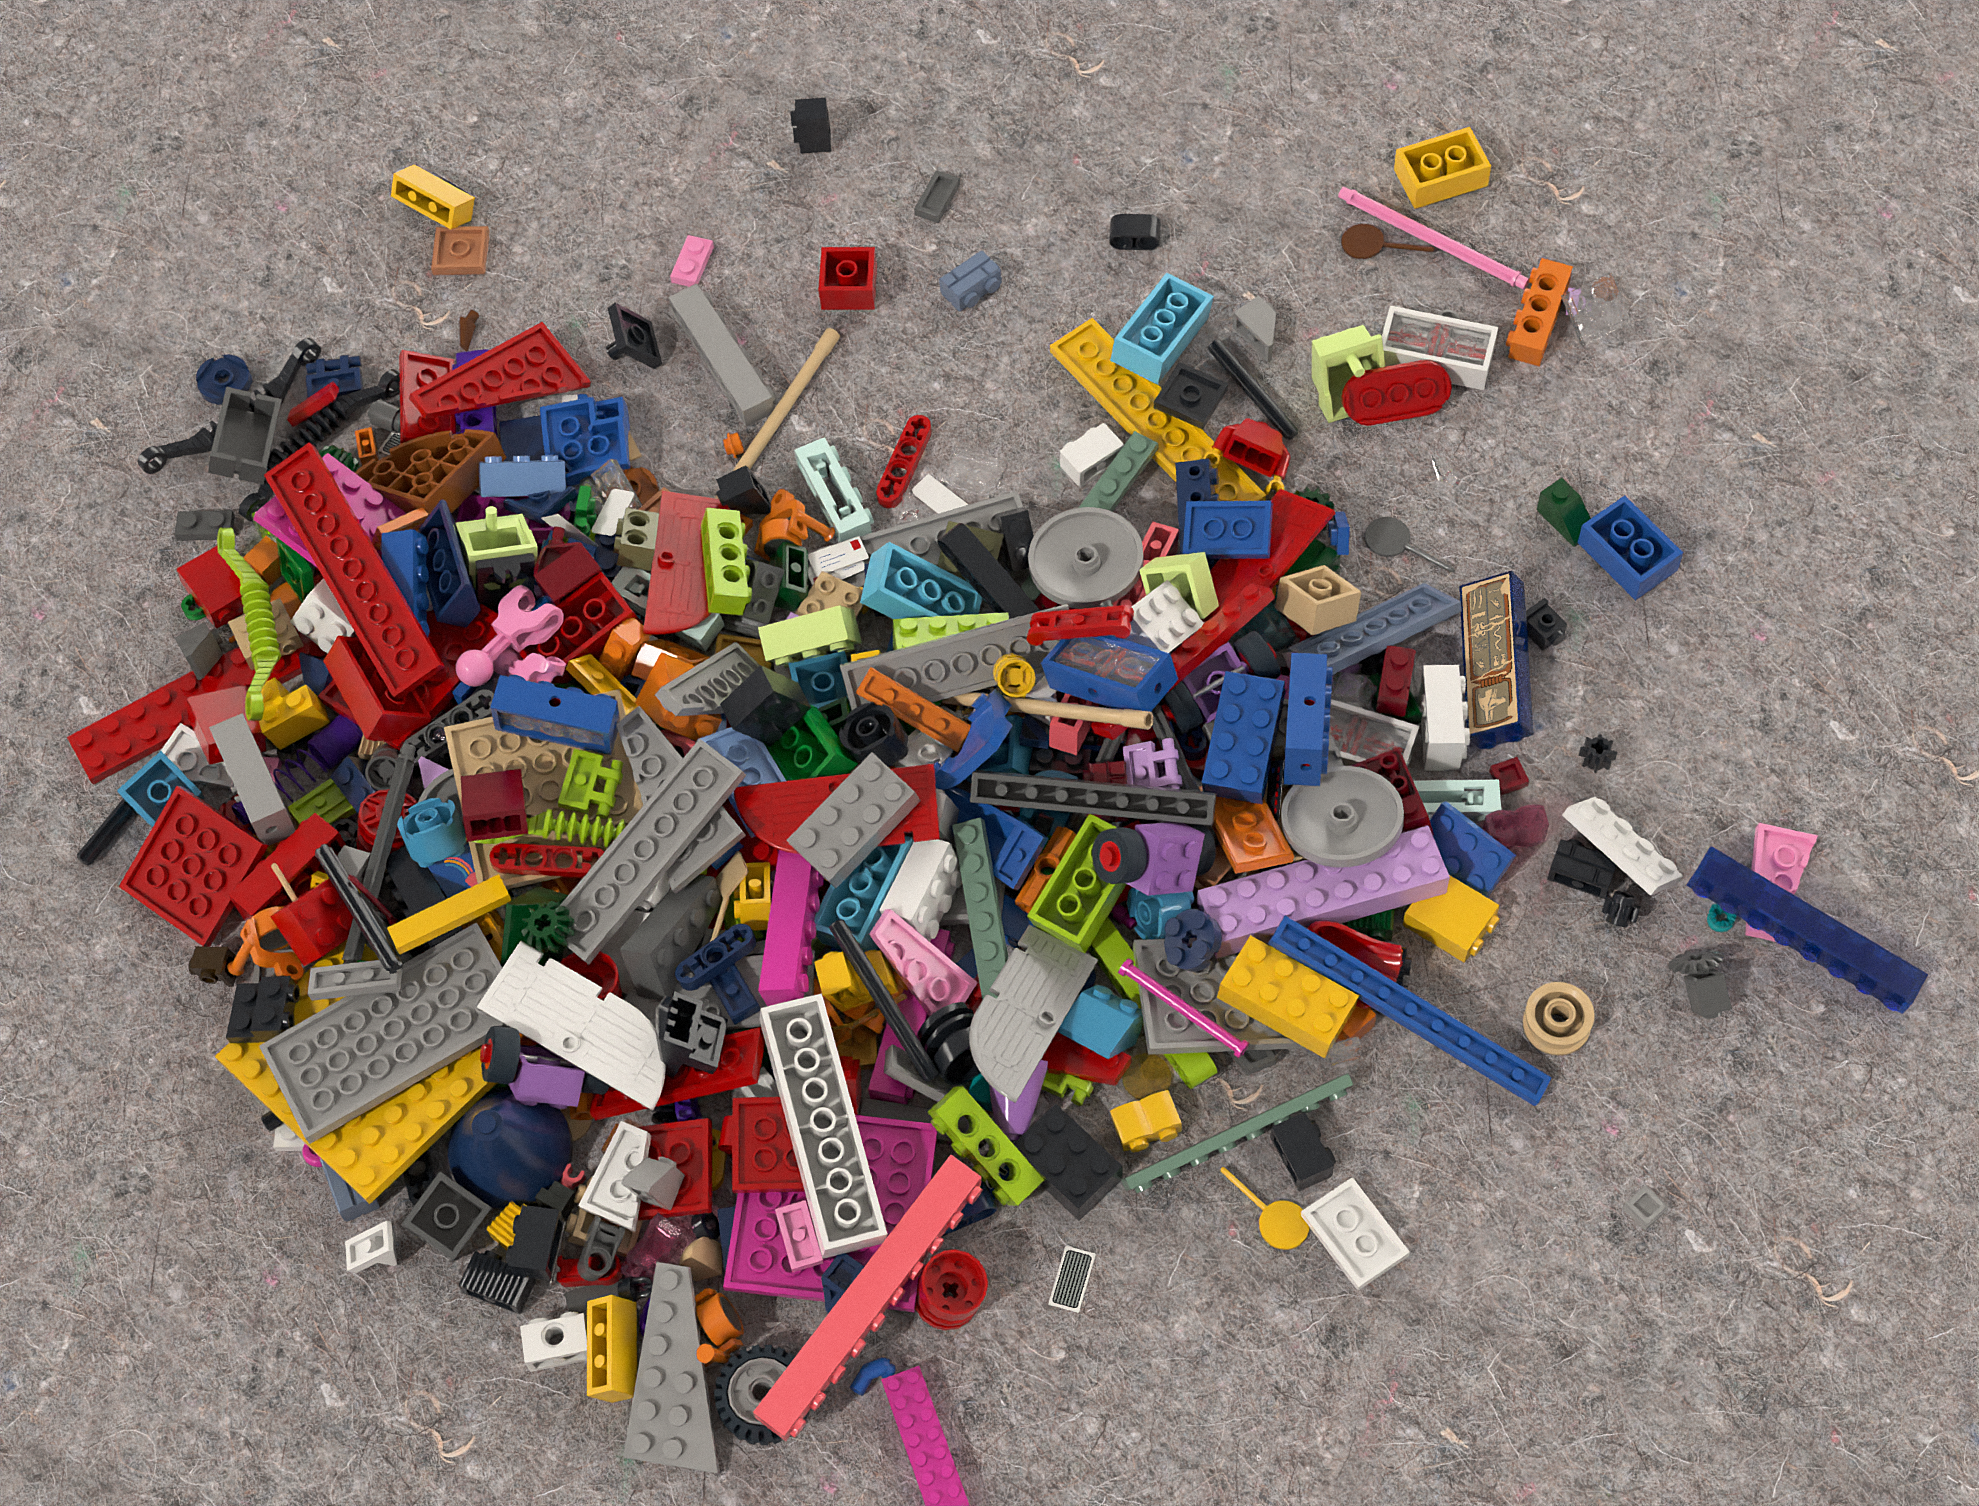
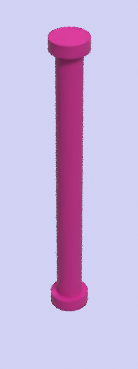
M1128 958L1122 964L1118 971L1123 977L1127 975L1232 1049L1237 1058L1244 1054L1250 1044L1246 1040L1240 1041L1135 967L1133 965L1134 961Z

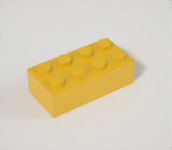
M1251 935L1221 981L1217 998L1323 1058H1326L1353 1013L1359 995Z

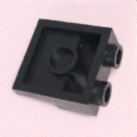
M291 976L261 977L260 983L237 984L226 1039L229 1043L267 1042L295 1025L294 1009L295 1004L300 999V989Z

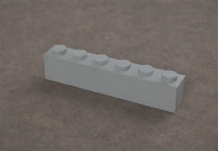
M694 284L668 297L672 314L745 426L747 427L769 416L774 410L773 401L776 400L775 395L769 385L765 387L762 383L763 378L759 369L756 366L752 368L750 365V357L745 348H739L737 345L738 340L734 331L731 328L727 330L725 327L726 323L722 313L719 310L715 311L713 309V302L708 292H702L698 284Z

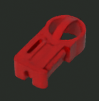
M615 1254L616 1268L609 1269L603 1275L609 1277L600 1278L596 1281H587L578 1273L577 1265L579 1259H565L561 1255L557 1261V1266L560 1268V1272H557V1281L563 1287L610 1286L621 1279L624 1267L621 1260ZM594 1257L588 1258L589 1267L594 1271H600L601 1269L598 1268L600 1261Z

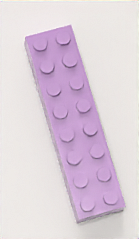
M1425 826L1401 833L1397 842L1387 853L1363 865L1330 867L1307 859L1198 890L1197 908L1209 914L1220 926L1222 934L1221 947L1218 953L1214 952L1216 959L1239 953L1250 935L1268 944L1285 915L1305 928L1320 920H1329L1341 924L1446 894L1450 876L1430 828Z

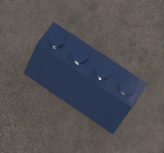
M440 500L417 531L426 536L429 551L426 554V567L429 572V579L426 585L437 622L467 628L472 620L478 616L481 610L472 578L468 572L454 519L447 502Z

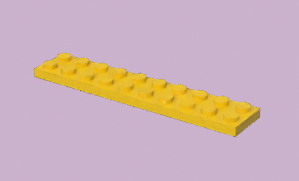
M1093 318L1051 344L1050 353L1130 435L1136 431L1158 443L1159 449L1152 458L1175 482V463L1201 460L1206 452L1213 451L1212 445L1214 441L1201 428L1153 408L1154 400L1162 389L1159 385L1110 361L1114 339ZM1220 454V462L1217 468L1219 484L1214 485L1215 494H1219L1220 501H1266V494L1234 461L1223 457V454Z

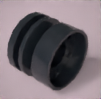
M964 1002L952 1003L939 1009L922 1024L917 1032V1038L939 1071V1075L949 1085H960L981 1074L973 1059L969 1043V1031L974 1013L970 1006Z

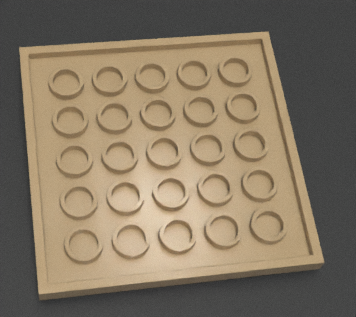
M619 689L599 693L609 695L618 701L620 721L626 717ZM493 717L444 727L461 809L460 776L521 769L527 818L547 811V809H552L553 819H557L560 811H564L565 820L569 821L572 813L575 812L577 821L581 822L585 813L558 807L559 796L574 749L603 755L602 767L610 769L612 760H619L624 763L621 772L623 773V779L621 784L617 785L614 795L616 798L615 806L613 809H610L607 819L600 818L602 826L606 825L610 817L613 820L614 827L617 828L621 819H624L626 827L643 807L642 796L635 782L634 772L626 755L619 732L617 733L612 755L498 731L495 730ZM598 779L595 791L603 793L606 781ZM590 804L588 811L590 824H593L597 817L596 814L599 807L597 804ZM551 831L548 839H543V836L524 834L500 842L596 847L603 851L608 849L604 846L603 838L598 840L596 846L592 845L591 836H588L585 843L581 844L579 834L575 835L572 843L568 842L567 833L565 832L560 841H557L555 831ZM469 842L478 884L498 874L506 889L560 878V876L498 873L492 868L489 858L491 849L497 844ZM504 852L497 859H499L500 864H505L507 859L514 858H508V854ZM519 852L517 853V859H516L517 866H521V862H520V854H521V853H519ZM531 853L526 857L525 862L531 867H536L541 864L543 858L538 853ZM566 854L559 856L556 860V864L560 868H568L573 863V858ZM578 855L579 865L577 869H582L581 863H590L592 868L599 858L593 857L592 862H582V856Z

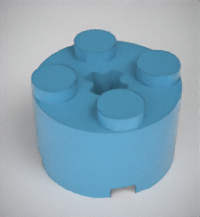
M440 798L421 801L408 809L409 815L404 820L402 816L398 820L397 826L410 857L418 862L420 867L432 866L435 862L448 857H458L465 851V828L454 802L449 799L448 803L442 802Z
M1131 888L1128 892L1127 908L1130 918L1135 917L1138 926L1134 927L1137 934L1143 940L1165 939L1166 922L1170 918H1175L1179 913L1191 909L1194 896L1192 891L1148 896L1135 888Z

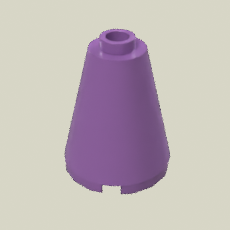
M1040 1060L1016 1103L1004 1097L989 1084L994 1122L1010 1141H1017L1020 1135H1023L1029 1129L1048 1069V1061Z

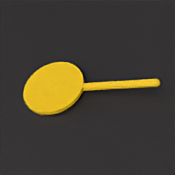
M1225 1167L1220 1169L1222 1174L1263 1210L1259 1218V1230L1263 1239L1269 1245L1281 1250H1290L1300 1246L1305 1241L1309 1232V1226L1301 1217L1303 1209L1300 1206L1283 1200L1273 1202L1267 1206Z

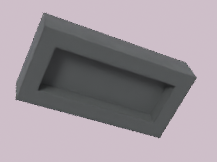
M936 170L914 208L915 216L939 223L960 186V178Z

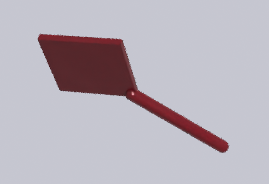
M350 874L348 876V879L386 916L390 925L400 922L393 917L354 875ZM422 944L413 948L421 954L425 952Z

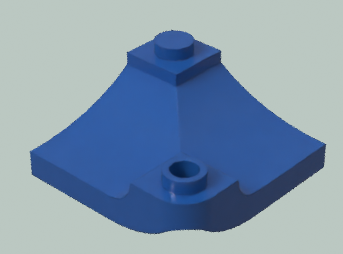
M593 397L540 407L545 455H558V460L565 461V472H569L565 474L566 486L580 484V480L585 477L630 469L628 442L630 423L628 406L623 397L597 402Z
M996 689L988 696L982 693L972 703L971 706L974 710L968 717L972 724L961 751L954 758H946L941 764L937 761L933 763L936 789L944 791L965 780L998 750L1013 725L1005 718L1012 705Z

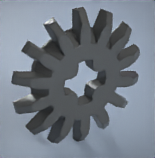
M1707 948L1702 951L1699 949H1695L1694 952L1686 951L1684 954L1677 955L1669 962V969H1672L1674 973L1679 971L1681 974L1704 973L1719 966L1718 963H1723L1724 954Z

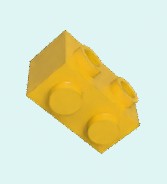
M745 863L749 872L734 890V898H740V900H734V918H740L741 924L748 925L754 931L767 930L771 907L770 863Z

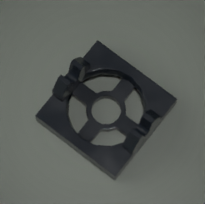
M533 553L477 560L476 594L479 603L493 602L494 608L498 610L501 599L515 588L509 587V584L517 581V579L526 578L521 585L529 588L534 595L535 559ZM506 574L511 575L509 578L505 579ZM496 583L500 585V589L489 590L484 584Z

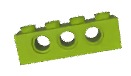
M706 508L701 523L708 611L710 613L743 615L746 604L751 602L752 588L747 586L750 568L749 565H745L747 544H743L745 523L741 522L740 511Z
M963 1086L953 1087L928 1111L929 1115L933 1118L931 1124L942 1135L946 1133L953 1141L951 1146L960 1157H967L974 1165L972 1170L981 1176V1181L985 1182L987 1180L994 1188L992 1194L1001 1204L1018 1206L1044 1181ZM962 1116L969 1123L968 1130L965 1133L958 1129V1120ZM982 1140H985L989 1145V1152L985 1157L981 1156L978 1151V1145ZM1003 1163L1009 1168V1176L1005 1180H1002L999 1176V1167Z

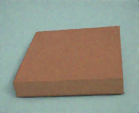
M488 226L456 227L452 230L447 227H436L431 265L432 274H485L490 233Z

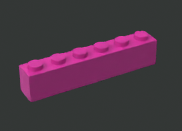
M781 850L778 853L758 988L767 1006L804 998V992H808L809 979L807 971L808 966L813 961L811 942L816 937L815 913H818L820 909L818 891L819 887L823 885V876L800 854Z
M939 929L936 937L931 939L930 943L952 960L955 952V943L951 942L950 931ZM908 989L902 992L896 1004L917 1036L918 1030L929 1016ZM887 1022L868 1092L870 1099L907 1104L909 1098H914L916 1090L884 1074L885 1051L892 1044L905 1051Z

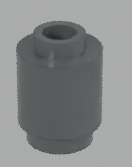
M383 399L372 403L368 410L370 423L392 433L400 432V406Z

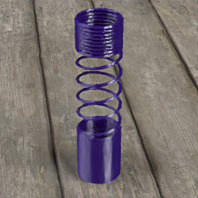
M341 714L338 715L329 725L320 730L314 738L307 741L311 754L305 750L298 749L296 755L299 763L291 759L285 760V767L289 774L283 770L274 769L273 775L277 784L275 783L276 788L294 803L292 797L279 782L276 771L287 776L305 793V789L291 773L287 762L289 761L297 765L314 783H317V780L308 772L301 761L299 752L308 755L318 763L325 773H328L327 769L332 770V768H335L343 758H346L354 749L359 747L363 736L361 729L350 719ZM242 801L231 805L233 813L243 825L249 823L251 827L247 829L256 834Z

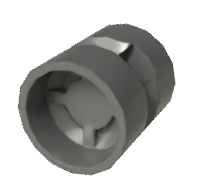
M387 743L378 746L374 750L365 770L366 779L374 789H390L393 771L400 751Z

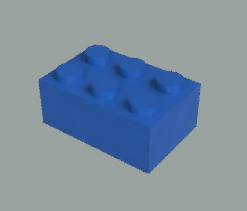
M1625 495L1584 523L1578 539V544L1635 601L1678 571L1683 556V551Z

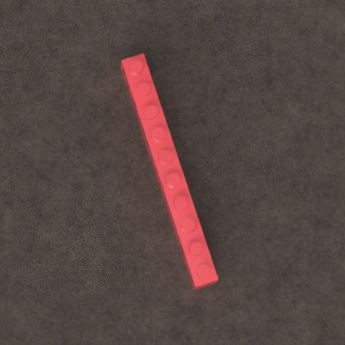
M1152 521L1142 541L1143 567L1154 558L1177 554L1179 529ZM1141 575L1134 587L1122 598L1113 602V606L1127 605L1132 607L1146 596ZM1066 693L1061 703L1099 707L1097 703ZM1053 717L1050 722L1049 747L1077 755L1094 721Z
M953 1155L948 1157L753 1411L754 1417L784 1441H787L790 1435L795 1438L806 1424L803 1418L809 1410L813 1409L816 1411L826 1398V1394L823 1392L831 1382L835 1385L846 1371L844 1364L851 1356L856 1358L866 1345L863 1339L870 1330L876 1332L886 1318L883 1313L889 1305L896 1306L905 1294L903 1287L908 1280H916L925 1267L922 1262L929 1253L934 1255L944 1242L942 1236L948 1228L953 1230L961 1221L964 1215L961 1211L967 1203L972 1205L980 1196L983 1189L980 1188L981 1176Z

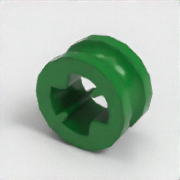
M189 594L181 603L185 616L195 621L204 618L206 615L201 607L199 609L195 607V611H191L190 606L192 604L195 606L196 602L193 596Z

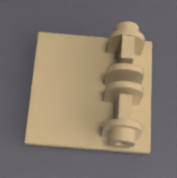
M821 571L809 590L808 596L803 600L795 614L802 616L841 605L853 609L857 618L864 607V604L860 603L863 590Z

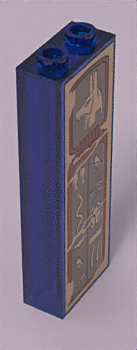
M1511 570L1459 586L1462 609L1463 669L1466 682L1465 702H1467L1468 707L1466 726L1469 728L1470 741L1479 749H1492L1496 745L1507 742H1519L1523 738L1534 735L1524 582Z

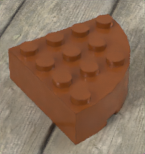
M465 429L464 434H452L450 430L421 436L389 449L390 455L379 461L373 458L354 473L372 485L373 489L405 513L423 507L430 515L440 500L447 502L452 513L479 487V462H485V457L502 456V461L507 457L494 432Z

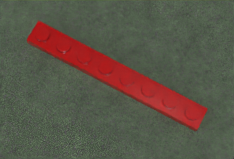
M1251 583L1230 603L1225 604L1222 610L1214 617L1206 621L1190 638L1184 640L1182 645L1171 653L1178 680L1170 690L1275 599L1272 589ZM1093 722L1091 724L1095 734L1111 740H1115L1128 728L1123 725Z

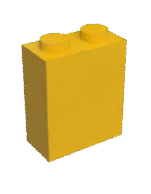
M1450 876L1446 894L1412 903L1405 912L1403 926L1465 963L1470 955L1475 957L1484 943L1482 938L1485 933L1491 934L1498 925L1500 918L1497 917L1500 905Z

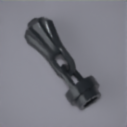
M634 1276L626 1277L622 1282L618 1283V1295L621 1298L637 1302L639 1299L651 1295L653 1281L645 1276L637 1278ZM641 1283H646V1284H645L644 1286H642V1287H643V1289H647V1290L640 1292V1286H639V1284H641Z

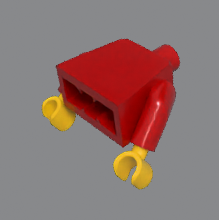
M1245 418L1241 424L1225 426L1212 445L1213 451L1206 452L1203 459L1209 458L1214 463L1213 468H1218L1220 462L1219 455L1223 454V457L1270 478L1274 477L1264 489L1266 496L1271 489H1274L1276 493L1279 489L1284 490L1281 480L1285 479L1291 459L1290 453L1282 443V434L1270 428L1265 422H1256L1250 418Z

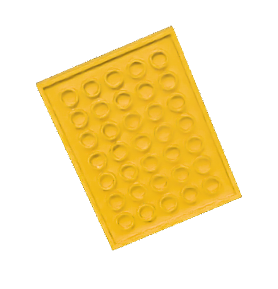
M347 939L325 954L311 968L343 964L342 957ZM365 944L361 960H379L375 952ZM311 968L297 983L300 989V999L295 1004L294 1009L295 1025L344 998L338 997L312 1001L308 996ZM265 1042L228 1043L215 1055L219 1063L369 1204L496 1084L483 1080L482 1062H480L481 1046L309 1144L259 1047Z

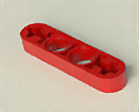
M914 415L907 421L877 486L876 494L880 506L891 509L901 503L932 434L931 422L928 417ZM923 426L924 429H920L917 438H915V429ZM906 446H913L917 449L912 455L902 453L903 448ZM896 468H903L907 471L902 477L892 475V471ZM891 484L894 485V495L891 494L888 498H886L885 495H888L891 490Z
M500 843L491 849L489 858L492 868L502 874L583 878L591 869V864L581 863L582 869H577L579 865L577 856H582V862H592L593 857L600 858L605 851L596 847ZM504 852L508 854V858H514L507 859L505 864H500L499 859H497ZM518 852L521 853V866H517L516 862ZM531 853H538L542 856L543 860L540 865L531 867L526 864V857ZM564 854L573 858L572 865L568 868L557 866L556 860L559 856Z

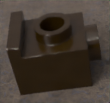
M195 946L188 969L191 975L199 976L202 982L215 984L217 981H222L228 987H234L236 975L231 974L227 966L228 963L235 959L236 955L228 947Z

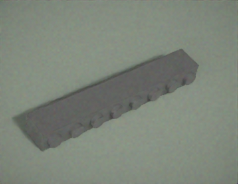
M976 770L972 772L970 802L1212 826L1215 815L1216 792Z

